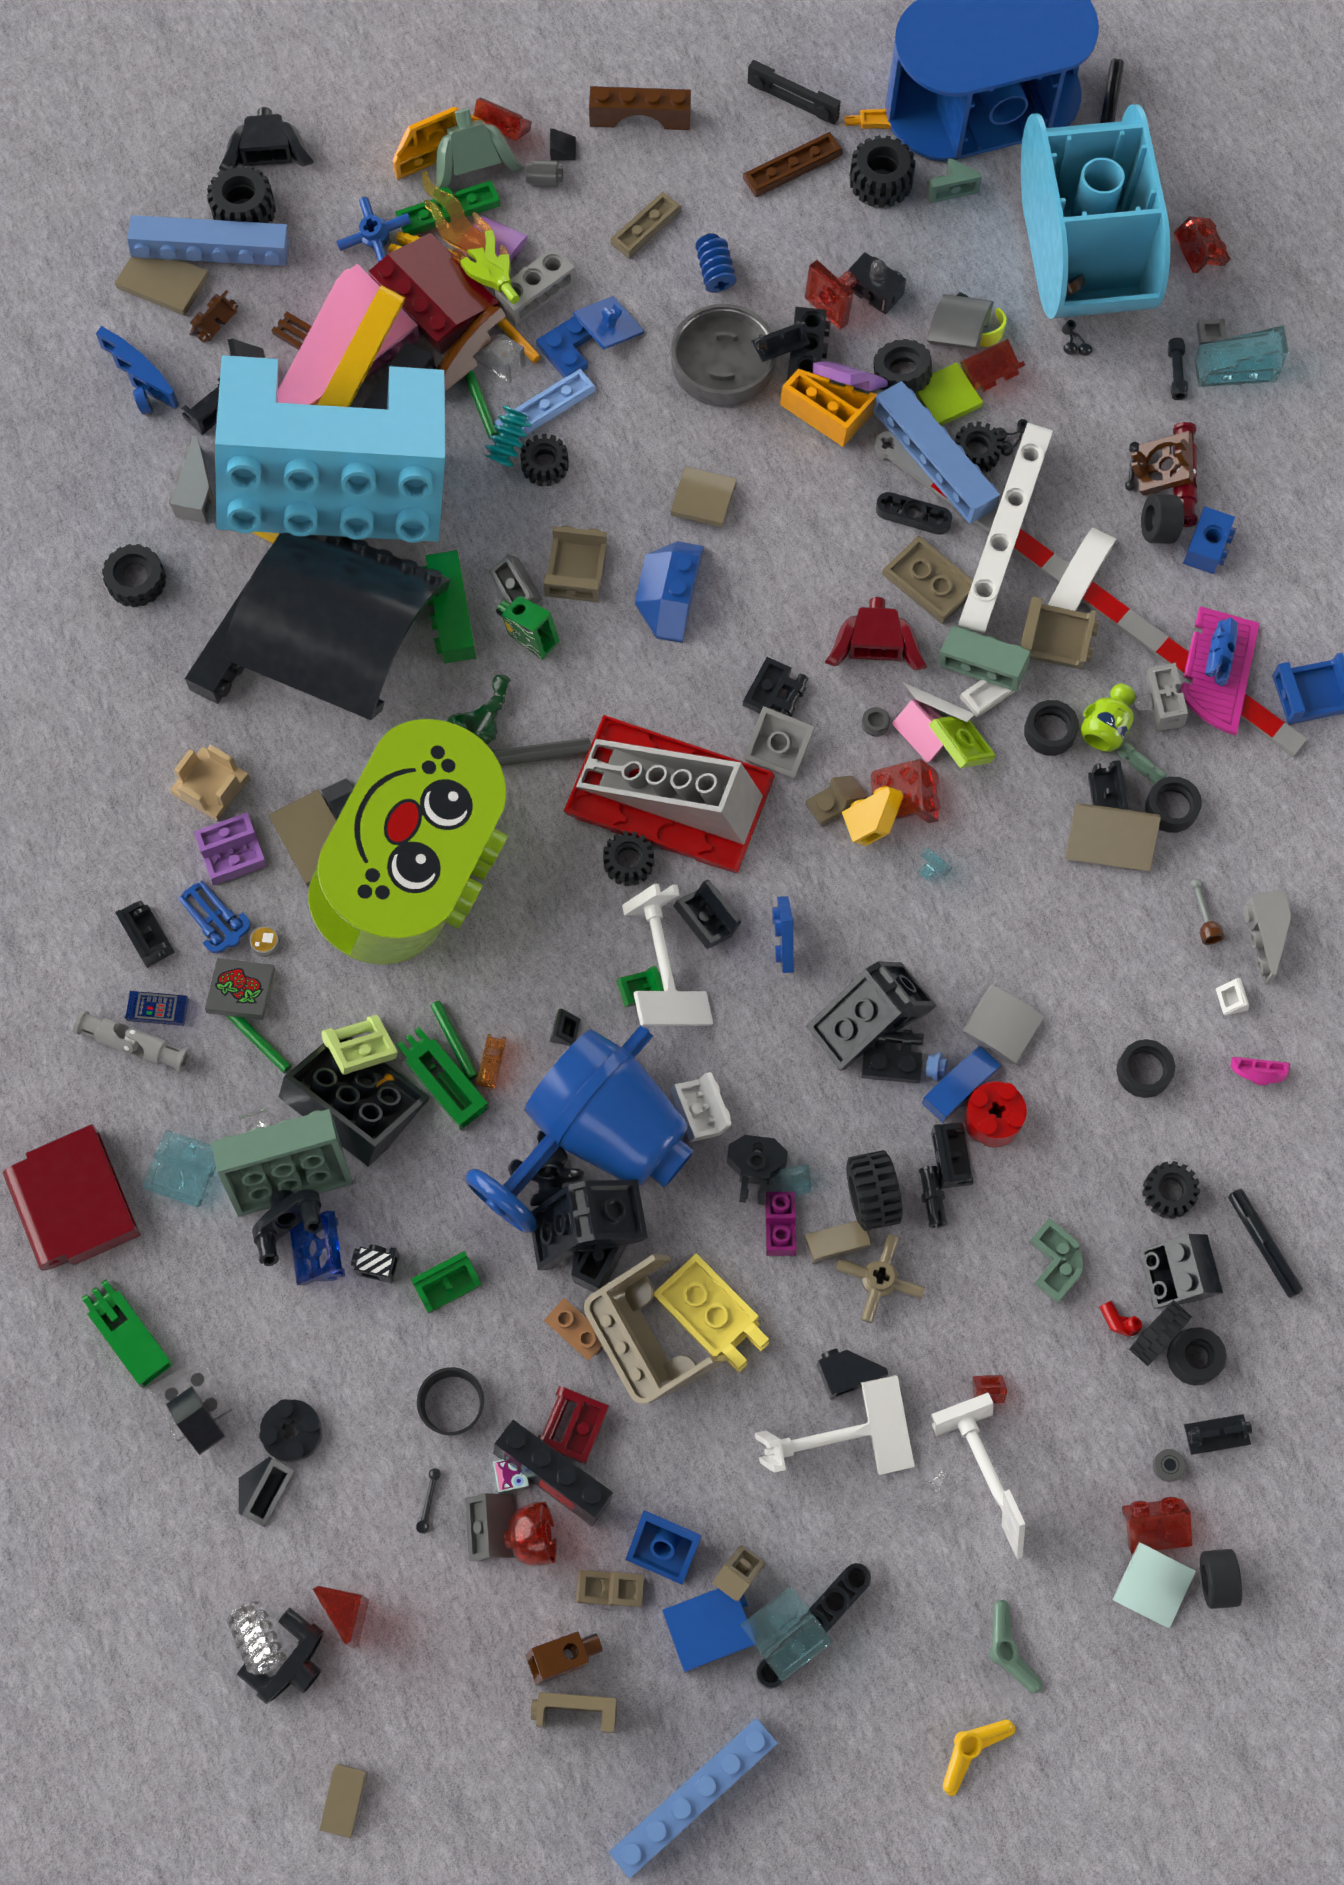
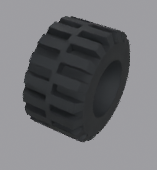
M879 135L875 136L873 140L871 138L865 139V143H860L857 146V150H854L852 154L849 179L850 188H853V194L855 196L859 195L861 202L867 201L868 205L872 207L874 204L879 205V208H884V205H889V207L895 206L896 201L901 203L904 200V196L907 197L910 189H912L915 171L913 151H909V146L906 143L902 145L900 139L896 138L893 140L891 136L886 135V138H881ZM884 169L891 173L879 174L873 170Z
M237 165V168L229 166L226 171H219L217 173L218 177L211 179L212 185H208L207 199L214 220L269 223V221L274 220L276 206L271 184L267 176H263V172L259 169L255 171L254 167L249 165L247 168H244L243 165ZM239 199H250L242 204H234Z
M881 1150L848 1157L846 1173L849 1193L856 1219L861 1228L867 1231L900 1224L903 1215L900 1187L893 1162L887 1152Z

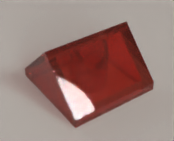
M322 1586L315 1587L313 1589L314 1593L345 1645L351 1648L358 1646L369 1599L360 1594Z

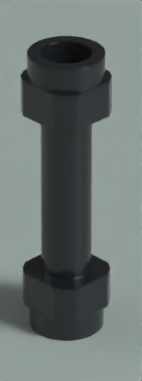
M1178 337L1168 341V356L1172 358L1173 382L1170 386L1172 399L1183 400L1188 396V382L1184 380L1182 359L1185 353V343L1182 338Z

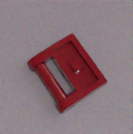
M559 1386L555 1394L557 1400L542 1435H538V1438L561 1455L586 1465L609 1410V1405ZM568 1402H573L577 1405L561 1443L553 1440Z

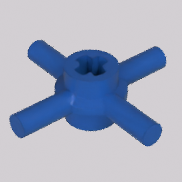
M362 197L359 199L364 218L359 224V232L336 242L340 251L363 242L366 246L375 250L379 262L387 255L384 246L388 243L389 232L408 225L412 221L408 213L385 221L374 215L369 198Z

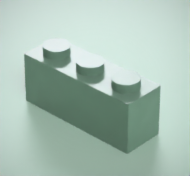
M952 626L940 651V667L984 680L1015 692L1018 691L1030 663V651L1022 646L1004 643L995 637H986L974 633L970 629Z

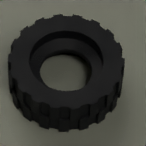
M903 339L894 340L891 343L888 342L874 356V374L888 381V386L879 388L880 390L885 391L902 381L908 389L917 394L918 391H922L930 383V378H932L930 351L925 348L924 344H920L916 340ZM898 362H912L916 365L915 370L906 374H896L890 371V367Z
M128 544L125 547L117 548L104 562V569H102L103 581L109 594L113 596L116 602H120L124 606L148 605L147 603L155 601L156 597L163 592L162 589L166 584V573L158 555L152 552L149 547H143L140 544ZM133 564L141 565L147 570L146 581L137 587L126 586L121 581L123 570Z
M1173 1300L1140 1335L1129 1350L1148 1366L1178 1335L1192 1316Z

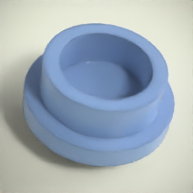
M937 1052L936 1055L929 1054L926 1076L933 1078L934 1081H939L941 1076H946L948 1060L943 1059L942 1052Z

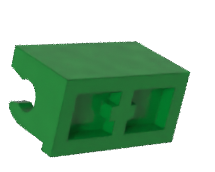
M465 1251L411 1279L428 1314L482 1286Z

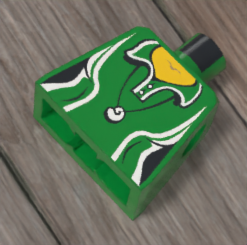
M522 596L517 597L512 603L503 600L498 605L496 613L503 618L508 634L541 660L560 641L551 612Z

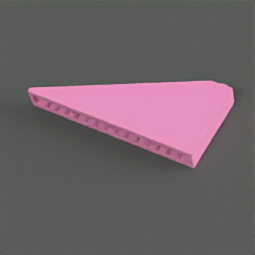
M358 264L351 269H346L337 278L278 389V403L317 405L380 287ZM402 308L364 380L393 360L405 341L414 344L420 339L418 325Z

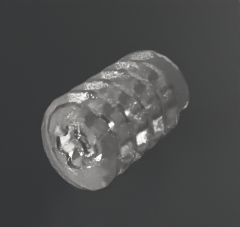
M259 1601L248 1602L237 1607L227 1619L228 1627L232 1630V1637L236 1640L238 1650L241 1651V1658L245 1662L246 1670L251 1674H264L273 1671L286 1661V1654L280 1652L282 1645L276 1641L277 1633L271 1631L273 1624L271 1621L266 1620L268 1613L266 1610H260L262 1604Z

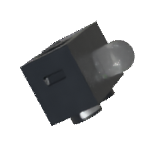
M864 252L846 272L844 288L861 299L863 297L866 298L871 306L886 315L904 295L906 278L900 272L887 267L884 261Z

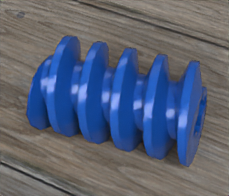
M714 233L701 236L696 241L695 248L705 290L710 293H717L729 289L735 285L737 278L734 275L735 270L732 266L728 242Z

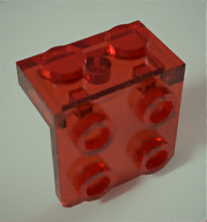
M921 758L874 770L871 773L872 795H874L873 792L876 789L884 786L902 791L903 799L895 820L917 815L927 823L939 821L940 800L937 796L936 785L939 783L937 771Z

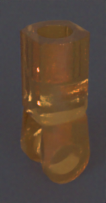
M488 1033L476 1080L477 1085L495 1088L507 1037H502V1039L494 1038L492 1034ZM489 1050H499L498 1056L489 1055Z

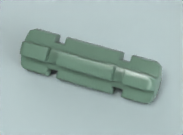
M1125 742L1118 749L1117 754L1124 760L1128 759V763L1143 776H1148V780L1154 785L1159 780L1167 777L1163 770L1155 768L1156 765L1140 751L1136 752V748L1130 743Z

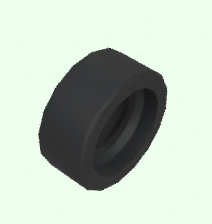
M1046 700L1036 704L1030 710L1024 725V736L1028 745L1036 752L1050 756L1065 753L1073 745L1079 731V719L1075 711L1068 704L1059 700ZM1044 715H1054L1061 718L1067 725L1066 736L1058 741L1047 740L1041 737L1035 729L1037 719Z
M1170 776L1159 780L1152 787L1145 802L1146 813L1160 815L1159 829L1167 833H1178L1187 830L1195 822L1202 807L1201 795L1194 784L1187 779ZM1166 791L1182 794L1190 805L1188 814L1182 818L1166 816L1157 806L1159 795Z
M1144 1039L1135 1041L1127 1046L1118 1060L1116 1072L1120 1084L1126 1091L1137 1097L1149 1098L1157 1096L1167 1088L1174 1077L1176 1066L1173 1055L1167 1047L1158 1041ZM1138 1053H1148L1156 1057L1163 1067L1160 1080L1150 1085L1142 1084L1135 1080L1129 1072V1062L1132 1057Z

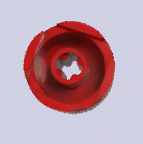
M998 1081L985 1083L971 1094L965 1108L963 1119L966 1131L970 1137L984 1144V1146L992 1148L1005 1146L1011 1143L1019 1134L1026 1120L1027 1107L1023 1096L1013 1084ZM995 1111V1113L1000 1114V1117L997 1118L995 1114L990 1115V1112Z

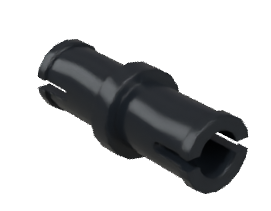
M925 1166L919 1169L923 1188L921 1199L926 1204L928 1225L930 1228H935V1224H937V1228L948 1225L943 1203L945 1192L940 1187L938 1167L931 1166L932 1170H930L929 1166Z

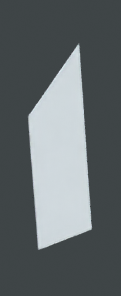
M904 683L915 699L965 722L974 715L972 712Z

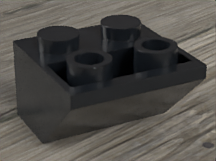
M1186 1234L1139 1250L1154 1309L1165 1308L1173 1300L1180 1305L1200 1301L1223 1293L1208 1235Z

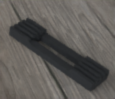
M752 60L748 66V84L835 125L839 119L840 100L821 91L815 93L775 74V69Z

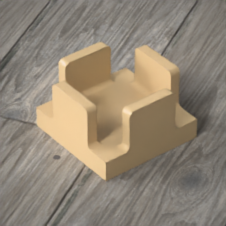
M212 745L207 749L202 746L197 754L189 749L176 766L174 772L178 779L170 791L172 795L218 821L250 777L247 772L236 766L234 759Z

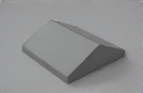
M763 706L743 758L795 779L807 753L815 726Z

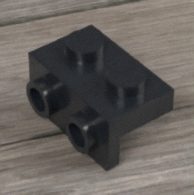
M708 879L702 882L698 890L677 899L673 905L706 949L731 938L741 924V920L736 912L728 905L719 890Z

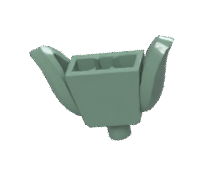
M469 108L459 109L454 112L457 126L447 129V135L441 138L437 148L434 192L438 188L448 187L452 173L456 176L501 163V161L508 169L516 173L524 168V166L516 159L507 140L497 127L492 124H485L482 120L472 121Z

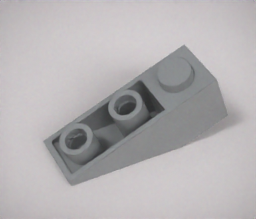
M193 435L191 444H188L185 448V462L183 468L180 467L178 469L177 486L170 493L169 505L172 507L176 518L207 524L214 498L203 451L198 437Z
M1285 890L1253 894L1243 906L1244 919L1250 923L1252 931L1250 933V942L1252 948L1257 950L1259 958L1257 959V969L1259 974L1263 975L1265 984H1270L1277 974L1292 917Z

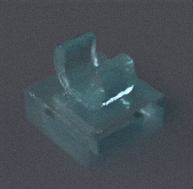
M928 847L920 855L927 863L922 866L918 873L928 881L933 878L937 871L946 876L952 869Z

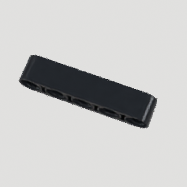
M854 1563L846 1567L761 1661L756 1669V1679L762 1687L766 1689L778 1687L868 1588L871 1582V1575L866 1566ZM856 1570L862 1573L864 1584L861 1587L856 1588L849 1584L847 1576L850 1571ZM837 1594L842 1598L843 1607L841 1610L832 1611L828 1608L826 1604L828 1595ZM810 1617L819 1619L822 1624L821 1632L817 1635L809 1634L805 1629L806 1619ZM787 1641H795L799 1644L801 1649L799 1657L790 1659L785 1656L783 1646ZM770 1664L777 1667L779 1678L776 1682L768 1683L762 1678L761 1672L765 1665Z

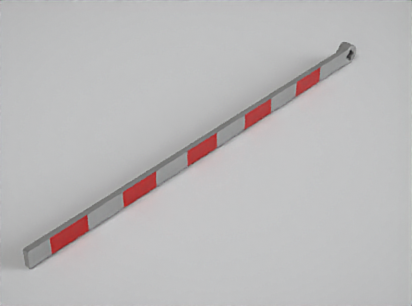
M882 432L876 437L874 448L878 459L882 461L889 459L953 506L891 432ZM884 443H890L893 449L890 447L883 449L882 447ZM993 510L974 523L990 533L997 511ZM1020 528L1013 551L1059 584L1069 564ZM1092 581L1081 601L1092 610L1097 611L1099 615L1164 663H1176L1178 673L1184 677L1189 652ZM1245 693L1240 719L1294 757L1307 741V738Z

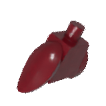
M882 597L871 598L869 600V607L859 608L857 615L850 616L844 621L836 637L834 647L825 661V664L835 667L841 664L849 653V659L901 661L903 657L907 665L913 670L918 671L927 668L913 628L905 619L899 618L896 609L885 608L886 601Z

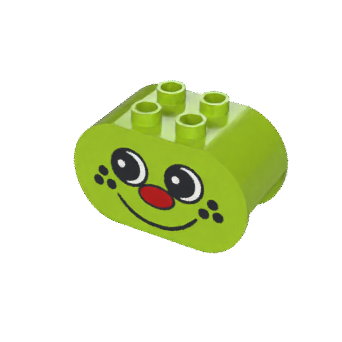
M418 719L392 728L380 739L323 845L308 890L309 910L316 927L332 946L345 955L370 964L386 965L403 962L426 950L435 941L445 923L459 930L465 917L468 916L483 887V884L469 878L470 875L484 881L508 837L507 834L495 828L504 810L506 800V785L503 771L491 749L474 733L450 722L435 719Z

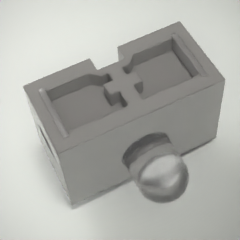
M1176 663L1148 668L1145 679L1148 693L1136 696L1133 703L1134 708L1138 711L1152 709L1157 731L1185 726L1188 711L1183 692L1178 693L1181 683Z

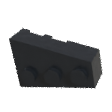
M627 1245L597 1252H575L571 1272L574 1283L592 1292H596L605 1286Z

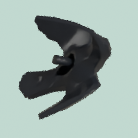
M541 1130L538 1131L537 1135L538 1144L546 1136ZM562 1147L555 1151L532 1178V1181L537 1182L539 1187L538 1193L534 1194L530 1199L532 1207L541 1205L562 1190L563 1183L575 1182L583 1178V1170L564 1166L568 1159V1154ZM518 1159L511 1161L508 1167L510 1176L523 1161Z

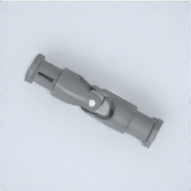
M86 1010L79 1012L73 1026V1032L78 1035H88L96 1038L98 1043L132 1054L157 1065L160 1063L174 1067L175 1071L181 1073L187 1067L191 1056V1049L185 1047L181 1049L173 1046L166 1039L137 1030L112 1019H101L92 1016Z

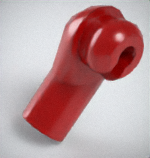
M1113 1301L1099 1306L1108 1327L1114 1333L1130 1337L1137 1335L1142 1329V1322L1138 1317L1133 1316L1129 1318L1119 1315Z

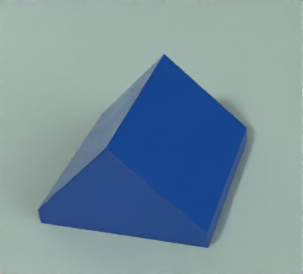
M644 1510L625 1560L683 1585L702 1535Z

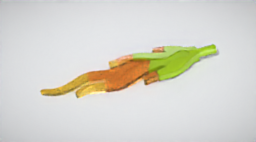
M424 170L422 172V183L426 193L446 208L450 215L451 223L445 220L435 203L425 200L424 205L432 212L441 237L451 246L457 248L452 250L453 258L460 263L466 274L473 280L494 288L499 293L503 292L511 304H516L520 297L511 285V265L507 248L504 245H500V255L497 257L495 236L489 224L474 212L472 213L474 223L482 232L473 227L465 217L459 200L453 195L435 187L431 183L427 171ZM464 253L468 254L471 258H473L476 261V263L471 261Z

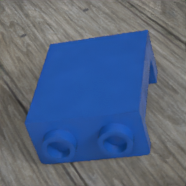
M1342 652L1336 653L1332 660L1291 668L1290 662L1278 664L1272 677L1288 725L1344 714V655Z
M718 1588L662 1610L684 1673L756 1645L754 1638L759 1637L753 1618L747 1620L743 1608L748 1606L744 1594L740 1600L735 1601Z

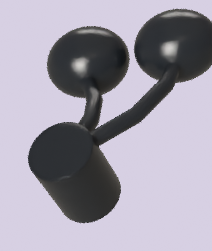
M1071 319L1068 320L1062 327V332L1070 336V342H1067L1063 347L1064 352L1072 355L1078 349L1081 355H1090L1092 353L1091 345L1085 343L1077 333L1073 332L1076 322ZM1072 334L1077 336L1082 342V344L1078 348L1077 345L1074 342H1072Z
M1020 419L1017 423V431L1013 433H1007L1001 427L996 428L998 430L997 435L1001 434V442L1007 438V435L1012 436L1020 433L1019 439L1014 445H1011L1009 442H1003L1001 453L1004 456L1011 455L1013 448L1020 442L1022 433H1024L1028 423L1027 420Z

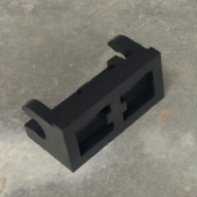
M220 383L217 384V388L191 409L187 405L181 408L184 411L182 413L183 418L201 435L217 424Z
M1112 761L1107 768H1101V763L1094 765L1092 772L1088 773L1092 805L1129 810L1121 761Z
M138 901L115 912L147 968L175 953L148 904L144 905L142 901Z
M961 1122L935 1124L931 1131L941 1189L968 1186L974 1183L964 1135V1126Z

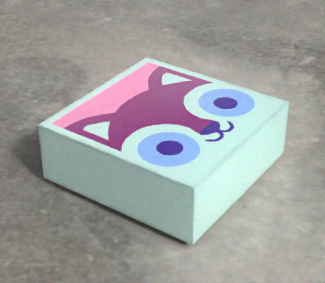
M503 1459L493 1461L498 1493L529 1487L527 1477Z

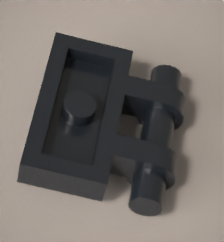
M766 657L743 700L742 706L759 714L763 706L792 717L796 710L794 706L798 698L804 695L806 691L805 685L809 678L804 674H799L797 679L793 680L789 678L792 670L791 667ZM783 688L789 691L785 701L778 698Z
M903 1029V1032H885L876 1041L875 1048H868L863 1053L861 1078L919 1084L921 1081L922 1053L911 1052V1044L923 1045L924 1034L912 1033V1030ZM885 1042L901 1043V1051L885 1049Z

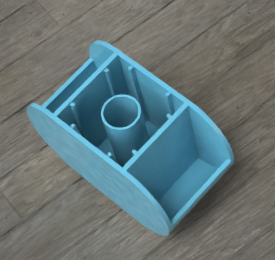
M1139 104L1128 106L1122 121L1055 128H1046L1045 122L1039 113L1031 114L1026 121L1022 139L1021 193L1040 300L1046 316L1054 319L1157 309L1163 301L1168 283L1170 229L1149 126L1143 108ZM1083 274L1086 281L1085 285L1077 292L1066 296L1068 280Z

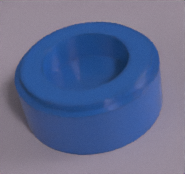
M144 387L134 389L133 396L141 414L146 415L153 412L150 399Z

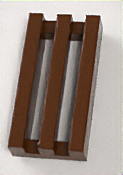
M286 312L284 319H280L277 322V328L275 326L272 328V334L300 350L303 343L282 330L285 329L304 341L307 334L288 323H292L309 333L312 326Z

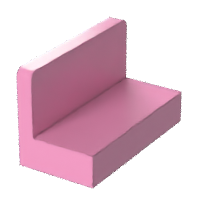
M915 699L910 701L892 724L926 762H930L944 746L929 724L934 719L943 717L934 707Z

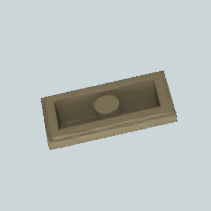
M858 1221L805 1234L813 1264L870 1249L872 1245L867 1231L861 1228Z

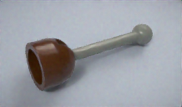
M1193 879L1190 886L1196 892L1205 921L1200 928L1202 943L1204 945L1216 944L1225 938L1223 929L1218 923L1210 920L1200 889L1202 882L1199 879Z

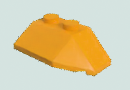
M454 106L407 127L393 158L394 172L397 180L436 164L437 148L443 136L447 135L448 128L457 126L454 112L459 110V108ZM471 115L472 121L481 120Z

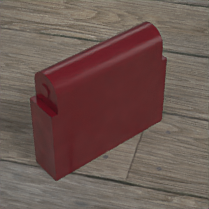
M93 1124L25 1153L27 1159L13 1164L3 1171L4 1179L39 1269L42 1271L56 1268L67 1262L77 1265L141 1236L101 1135Z

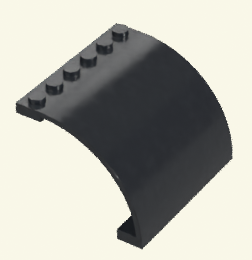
M284 532L270 547L251 576L234 613L221 658L372 720L383 710L385 701L380 700L379 696L392 662L408 630L433 596L438 597L448 589L450 578L442 576V573L437 570L420 567L413 560L393 556V553L388 550L371 547L364 540L343 536H295Z

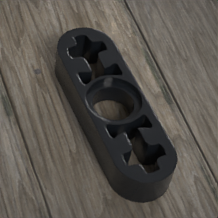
M892 492L882 493L877 499L876 513L882 519L937 535L945 534L951 527L952 514L945 507ZM887 502L892 503L890 509L884 508ZM900 505L903 506L902 514L898 513ZM911 508H915L921 512V516L911 518L906 512ZM926 513H929L928 521H925ZM938 517L943 518L941 524L936 523Z

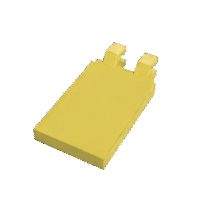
M697 1253L653 1294V1297L710 1356L725 1355L728 1363L738 1373L748 1365L747 1359L736 1349L746 1337L760 1352L770 1344L768 1337L758 1328L760 1325L758 1322L759 1316Z

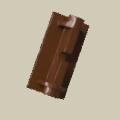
M227 290L221 296L215 294L207 304L209 309L204 314L201 312L196 314L190 322L193 326L189 335L192 336L196 331L198 333L197 338L201 342L211 341L222 328L215 320L218 319L225 325L237 313L238 304L232 299L230 301L226 299Z

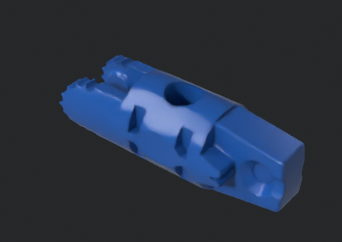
M1227 618L1218 622L1212 636L1205 674L1209 677L1215 676L1214 681L1220 686H1224L1228 682L1237 644L1238 623L1233 618Z

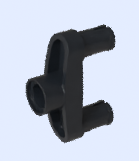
M305 1189L294 1193L290 1190H280L270 1197L271 1208L257 1221L252 1229L254 1244L257 1245L261 1264L273 1266L279 1261L276 1248L277 1239L300 1223H304V1230H308L310 1234L318 1233L323 1229L320 1215L322 1205L317 1191Z
M291 1608L285 1611L278 1623L299 1640L298 1646L276 1674L271 1677L268 1676L250 1660L246 1661L237 1673L243 1681L257 1692L256 1696L265 1704L276 1699L291 1684L300 1692L305 1693L321 1673V1669L310 1660L322 1640L324 1631L315 1623L310 1624Z

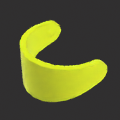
M1000 308L995 309V314L1001 326L994 331L982 333L979 347L992 346L1002 338L1007 318Z

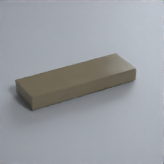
M664 192L660 193L610 239L611 245L630 259L681 212V205Z

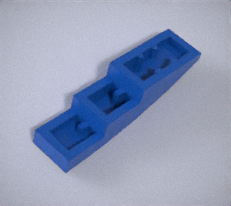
M101 326L96 332L101 348L112 354L117 368L128 373L132 386L136 389L143 386L148 395L177 409L179 404L175 393L160 371L126 340Z

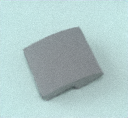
M990 985L962 1030V1033L983 1049L990 1048L1008 1063L1016 1064L1044 1016L1015 996L994 985Z

